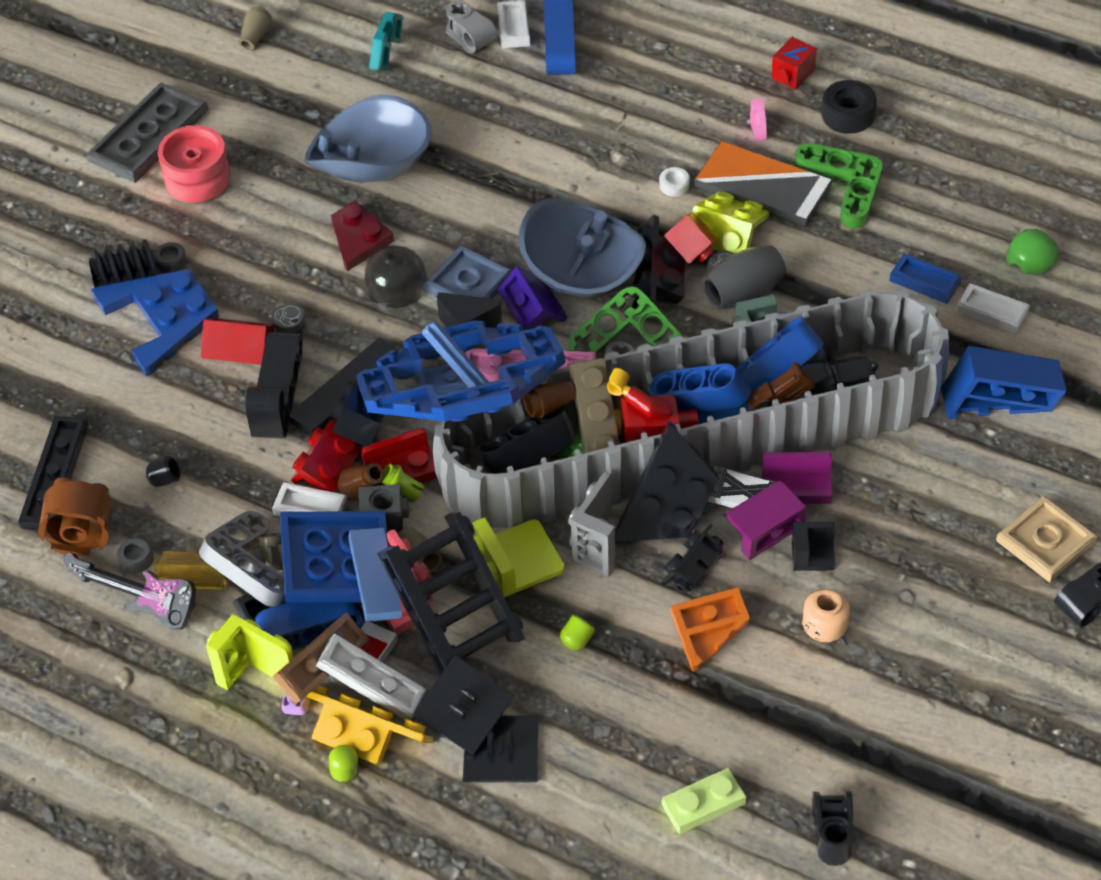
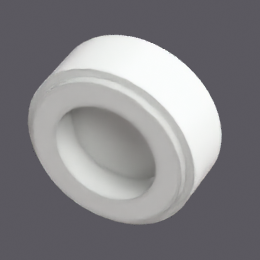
M678 167L665 169L659 177L660 190L665 195L672 197L684 195L690 188L688 172Z

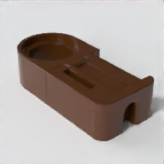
M792 363V368L771 383H764L750 394L746 401L750 411L772 406V400L778 399L779 404L797 400L815 386L810 374L806 369H802L798 363Z

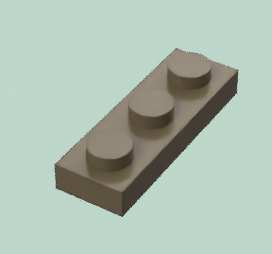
M605 358L569 364L571 381L576 390L575 404L584 453L607 448L608 441L612 440L614 445H619L612 397L607 389L609 380Z

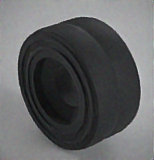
M856 80L837 81L831 84L823 94L822 119L829 128L839 133L854 134L862 132L869 128L875 119L876 95L872 88L863 82ZM843 105H852V106H855L856 108H844V107H842V106H843Z

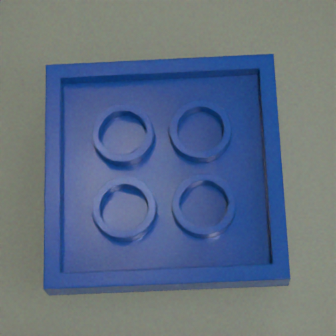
M385 511L281 512L280 532L285 603L361 602L348 540L349 530L384 528L388 544Z

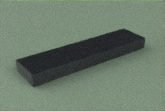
M379 337L288 414L289 422L308 436H311L317 427L323 429L331 420L334 421L336 419L332 417V414L348 380L355 383L356 375L360 371L377 368L376 361L391 350H397V353L399 350Z
M54 416L18 521L21 529L38 530L46 491L53 486L57 478H72L89 426L86 418Z

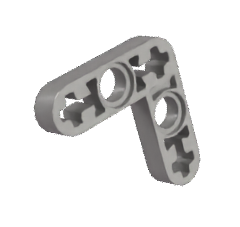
M246 511L207 534L199 549V555L206 563L263 604L271 607L281 605L285 601L284 578L248 552L250 547L257 546L258 536L268 533L271 527L270 522L264 515L258 512Z

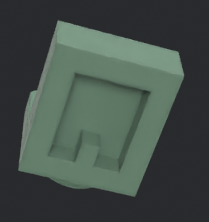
M774 295L737 302L736 316L732 317V327L734 322L746 320L748 323L765 319V315L777 312V301Z

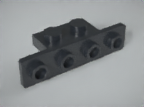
M653 214L646 223L640 224L636 231L644 237L646 249L643 259L636 269L633 286L640 289L655 306L656 296L678 304L684 298L685 259L672 244L658 239L659 217ZM637 295L632 304L634 309L639 307L637 303L639 297Z

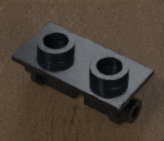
M711 523L702 532L696 529L683 544L687 548L686 552L682 556L676 553L664 569L669 573L662 580V585L671 579L675 582L674 587L678 592L684 594L686 591H692L705 573L696 562H699L708 569L723 551V541L717 536L711 537L708 534L709 530L713 527Z

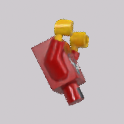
M615 368L612 371L607 384L608 391L616 396L625 395V397H621V410L614 409L618 435H622L623 443L641 439V433L646 432L648 437L662 434L668 421L674 423V425L679 424L681 429L699 425L696 408L678 411L675 396H648L635 386L632 388L627 386L630 376L626 371Z

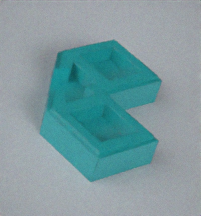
M385 11L373 38L369 63L370 69L388 70L391 44H399L403 15Z

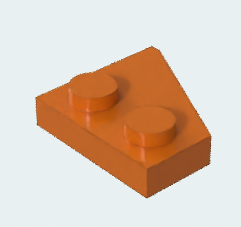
M738 587L671 605L670 613L692 672L701 668L745 628L750 620Z

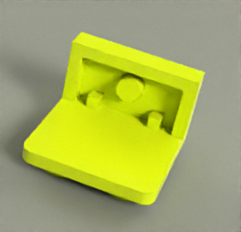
M716 192V194H712L694 205L693 212L718 238V241L712 247L716 251H729L733 254L750 248L754 228L768 219L770 213L768 210L762 209L763 205L754 201H745L743 203L734 200L733 195L725 192Z
M485 517L472 522L475 530L473 538L504 597L561 575L564 572V563L538 520H529L497 534H494Z
M234 614L229 617L220 629L213 631L206 644L216 684L226 690H229L249 665L272 677L293 658L292 647L285 638L280 635L272 636L263 631L253 620H243Z

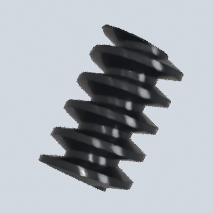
M142 239L141 249L137 248L134 241H130L128 251H125L122 244L119 243L114 254L109 246H105L103 256L99 254L96 248H92L89 265L94 288L98 287L100 278L105 285H110L112 276L120 283L123 282L124 274H127L130 280L136 279L137 272L141 274L142 278L148 277L149 269L153 271L155 276L157 275L152 248L146 239Z

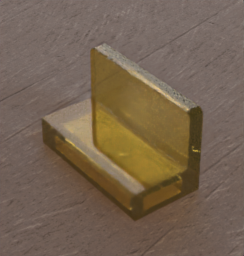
M163 551L162 558L154 559V570L160 579L189 580L193 582L196 589H229L230 579L206 563L199 555V552Z

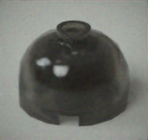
M392 245L377 250L369 258L364 270L366 293L373 302L377 303L378 300L386 303L388 308L406 307L417 302L421 298V292L424 290V284L427 281L424 262L415 251L406 246Z

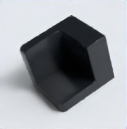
M793 522L791 540L793 571L835 569L834 522Z

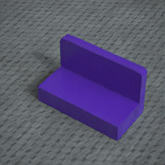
M516 267L497 288L517 323L522 324L523 331L540 326L547 317L561 322L568 318L550 287L533 275L531 271Z

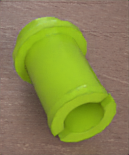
M388 464L383 469L382 485L399 484L401 495L408 497L411 503L417 501L422 495L421 491L424 490V484L404 473L400 465L393 466Z

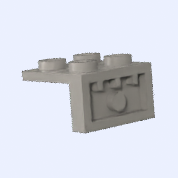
M604 472L597 482L593 481L590 484L586 493V499L582 505L576 506L570 514L568 522L571 525L569 545L572 546L573 562L609 577L615 569V526L607 522L612 513L611 474Z

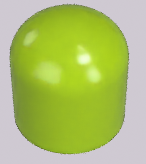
M576 614L572 615L560 632L561 642L568 649L582 650L595 633V627Z
M349 745L334 747L328 759L331 776L341 782L352 780L359 771L356 750Z

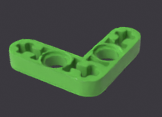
M805 143L798 146L795 156L796 167L824 177L849 182L841 204L840 220L843 225L849 228L864 226L868 221L881 181L882 161L873 155L813 143ZM834 161H842L846 164V166L835 167L831 163ZM867 169H871L869 178L864 176V172ZM858 188L867 189L869 193L865 195H859L855 193L854 190ZM854 205L859 206V211L856 214H852Z
M626 287L571 335L568 341L569 351H575L578 347L577 339L587 340L592 335L588 331L591 326H593L596 334L603 339L600 343L597 342L596 338L589 342V352H595V354H598L630 324L652 347L657 346L655 342L664 338L668 330L673 333L668 336V339L682 335L640 289ZM627 295L631 298L637 295L639 297L637 300L639 307L637 309L632 307L626 309L623 315L627 319L622 321L619 314L611 308L617 305L618 309L621 310L626 305L624 298ZM605 315L613 316L617 322L616 328L608 333L602 332L598 327L600 318ZM652 317L658 318L663 324L662 330L656 335H650L644 330V323Z

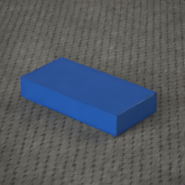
M904 253L890 273L889 281L948 304L961 284L962 276Z

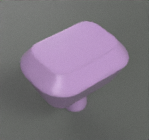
M286 694L282 701V711L285 714L303 715L308 711L310 699L305 697L295 704Z

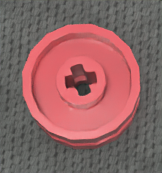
M201 125L185 126L166 135L159 144L158 158L163 170L164 184L168 193L177 200L188 203L204 202L224 192L230 183L231 172L226 158L225 142L221 135L212 128Z

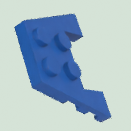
M189 269L91 289L94 300L105 315L136 302L159 335L158 338L132 349L134 359L146 376L155 372L156 365L164 358L169 360L175 355V349L186 339L191 341L203 331L204 319L219 317L217 307Z

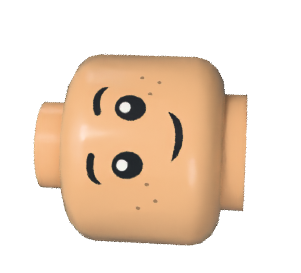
M821 589L814 591L804 602L802 624L805 632L811 638L820 642L838 640L848 629L849 603L841 593L835 590Z

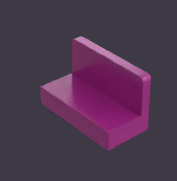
M772 452L763 454L762 479L771 482L782 481L803 504H832L831 452Z
M777 481L727 512V519L743 535L741 551L751 560L792 534L793 522H805L806 506L782 481Z

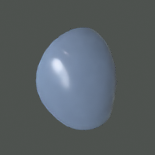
M391 95L371 96L347 107L326 127L320 130L308 147L304 162L324 173L348 181L368 183L392 180L404 174L421 159L432 136L431 124L425 113L416 105L403 98Z
M557 198L544 199L535 203L526 212L519 229L520 252L533 275L556 292L586 299L602 297L622 287L641 263L646 249L644 237L623 221L606 214L605 211Z

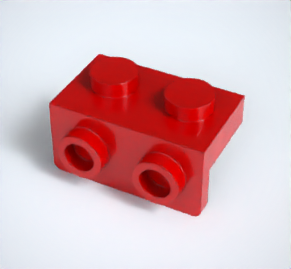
M331 420L323 429L317 427L307 441L311 445L307 453L302 451L292 465L296 472L290 481L297 484L301 479H304L317 489L335 492L338 488V479L341 472L352 465L363 445L332 432L336 423Z

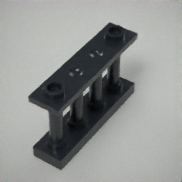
M461 512L445 515L444 518L449 528L407 551L405 549L401 550L399 545L389 546L377 553L439 675L442 674L454 655L463 660L504 635L508 642H521L525 639L521 631L524 628L522 620L514 610H510L472 536L475 534L474 527L469 518L465 515L462 516ZM456 540L465 560L424 583L421 581L417 582L411 571L414 568V563ZM473 572L482 591L440 615L433 613L427 602L430 600V595ZM489 604L498 623L456 647L453 644L450 645L444 635L447 632L446 627Z

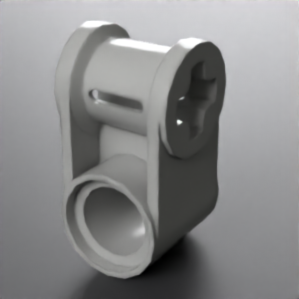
M459 0L450 2L447 5L446 16L449 18V23L446 26V33L463 46L467 52L475 53L497 39V31L493 23L473 9L469 3Z

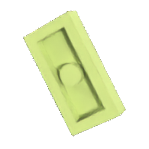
M729 768L662 797V806L679 835L746 804V796Z

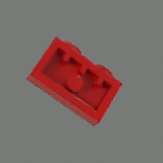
M425 428L407 431L402 435L372 443L361 449L364 465L376 463L382 469L388 464L393 466L400 465L404 473L421 483L437 478L433 453L428 445ZM379 482L376 486H381L382 482Z

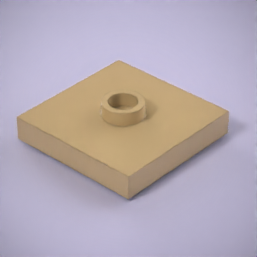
M1043 495L997 534L996 541L1048 582H1051L1096 543L1097 535Z

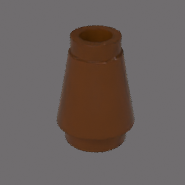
M570 380L538 384L523 396V402L531 417L539 416L543 418L570 401L575 400L576 390Z
M376 463L347 467L339 476L338 488L348 498L359 499L358 487L376 486L383 480V469Z

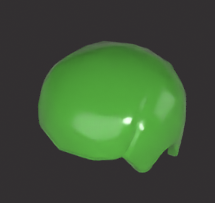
M1026 229L1013 238L1006 250L1007 262L1009 265H1018L1023 274H1042L1051 270L1057 261L1058 247L1056 242L1047 233L1039 229Z

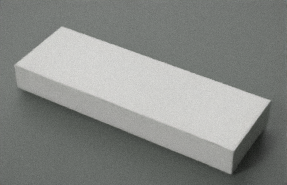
M335 633L329 639L316 664V667L404 720H411L413 718V713L427 690Z

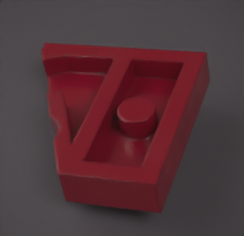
M356 200L331 215L333 229L346 271L354 268L394 242L393 232Z

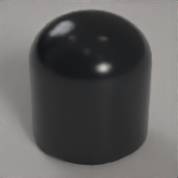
M165 456L148 464L146 478L155 487L173 483L180 478L179 465L173 457Z

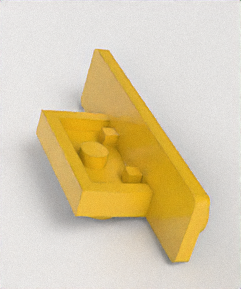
M321 684L306 696L324 704L311 739L331 747L349 745L356 750L359 758L374 764L381 765L393 731L423 743L433 742L434 736L425 733V725L406 719L404 724L392 720L394 713L373 706L372 711L359 707L361 700L341 693L338 699L328 695L329 688Z

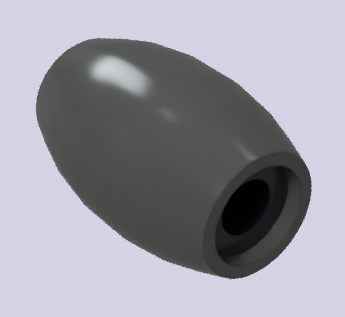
M772 245L756 246L741 250L719 262L703 278L705 294L711 304L717 309L735 308L737 302L763 297L785 277V262L779 251Z

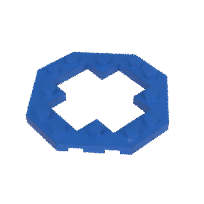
M473 320L443 328L463 352L474 348V345L483 344L488 355H505L511 352L512 349L520 347L526 360L498 366L500 380L438 396L432 384L398 392L393 380L394 378L401 380L412 378L416 373L423 371L422 358L432 360L441 357L421 333L407 338L403 341L404 348L398 353L397 350L389 351L376 361L377 368L364 369L356 375L364 404L369 413L457 422L466 420L471 415L484 411L495 413L504 409L505 406L514 404L565 364L566 360L564 350L550 327L537 326L536 328L523 331L522 324L499 323L497 328L486 327L485 321Z

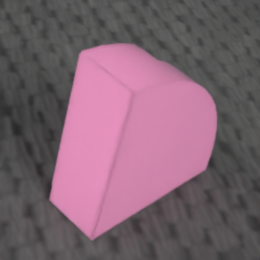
M763 98L752 99L750 107V124L756 141H766V117Z

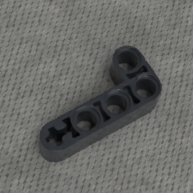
M269 332L267 334L257 386L248 387L246 392L245 409L251 437L286 439L290 423L288 414L292 412L303 354V337L301 333Z

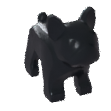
M819 349L815 360L804 363L801 367L808 371L815 384L809 390L812 396L837 390V384L843 383L845 388L869 382L870 375H875L876 377L875 371L878 369L879 364L876 361L871 362L866 356L827 362L824 349Z

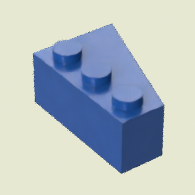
M973 346L966 348L941 388L947 418H958V412L977 411L978 416H989V410L1009 409L1010 414L1050 412L1067 391L1059 360Z

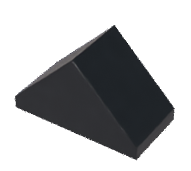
M442 292L437 294L439 319L446 327L473 320L485 321L486 327L497 328V325L502 323L501 300Z

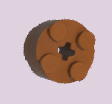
M65 477L57 478L53 486L44 495L38 529L40 539L44 541L45 538L51 543L50 548L64 555L75 553L78 556H85L90 554V549L99 547V550L103 549L108 542L113 502L109 496L108 487L101 483L91 484L83 481H72Z

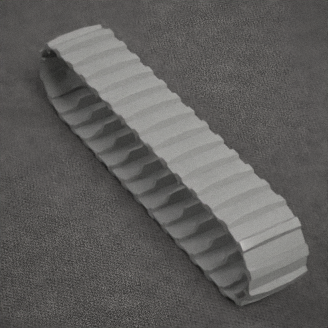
M868 289L860 291L859 296L844 300L840 297L828 299V303L824 305L810 307L807 304L796 307L795 312L779 315L777 312L767 314L765 319L748 323L746 320L734 322L733 327L718 331L714 328L701 330V335L684 339L682 336L669 338V343L653 347L650 344L637 346V351L619 354L617 351L605 354L608 380L615 368L622 369L630 376L627 386L631 388L635 386L648 396H653L650 392V384L659 373L723 363L731 364L737 368L789 323L799 317H803L823 340L824 344L821 349H824L826 357L830 361L836 360V356L860 351L861 355L867 354V349L871 348L890 349V355H894L895 351H898L914 359L912 371H908L907 367H902L901 374L876 379L875 375H870L869 382L845 388L843 383L837 384V390L812 396L810 391H807L804 398L779 404L778 399L772 400V406L747 412L745 407L740 408L738 415L715 421L712 416H708L707 423L681 429L679 424L675 425L684 439L696 448L700 457L705 462H708L713 469L717 466L742 473L749 471L752 465L762 463L764 453L814 452L815 449L831 446L835 449L845 446L846 441L863 438L866 441L877 438V433L894 430L896 433L908 430L909 424L921 417L928 418L935 409L947 372L949 359L948 329L942 328L938 320V310L932 304H923L910 297L907 291L896 289L894 292H874ZM816 353L815 355H813V356H812L809 360H807L805 363L810 362V361H814L815 358H816L817 353ZM584 359V360H579V361H575V362H572V363L582 362V361H586V360H585V359ZM569 367L554 371L539 384L571 381ZM611 394L613 409L621 410V397H625V395L616 396ZM522 397L514 404L505 406L504 409L495 413L484 411L473 414L463 421H442L440 425H436L433 440L435 473L440 488H442L446 507L451 513L461 512L462 516H467L471 522L485 517L491 528H512L532 519L542 520L546 523L556 520L557 515L572 512L576 506H581L586 499V493L590 484L593 481L597 482L604 472L611 474V506L621 504L623 498L631 497L662 434L648 437L646 432L641 433V439L619 445H614L613 440L608 441L607 448L581 454L580 449L574 450V456L552 462H547L545 457L541 458L540 465L516 471L513 470L512 466L507 467V473H483V467L477 466L476 471L472 470L470 465L466 464L469 451L530 417ZM572 400L565 404L571 421L576 422L579 420L575 400Z

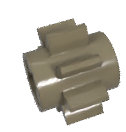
M281 533L258 536L257 546L250 547L251 555L273 571L283 570Z

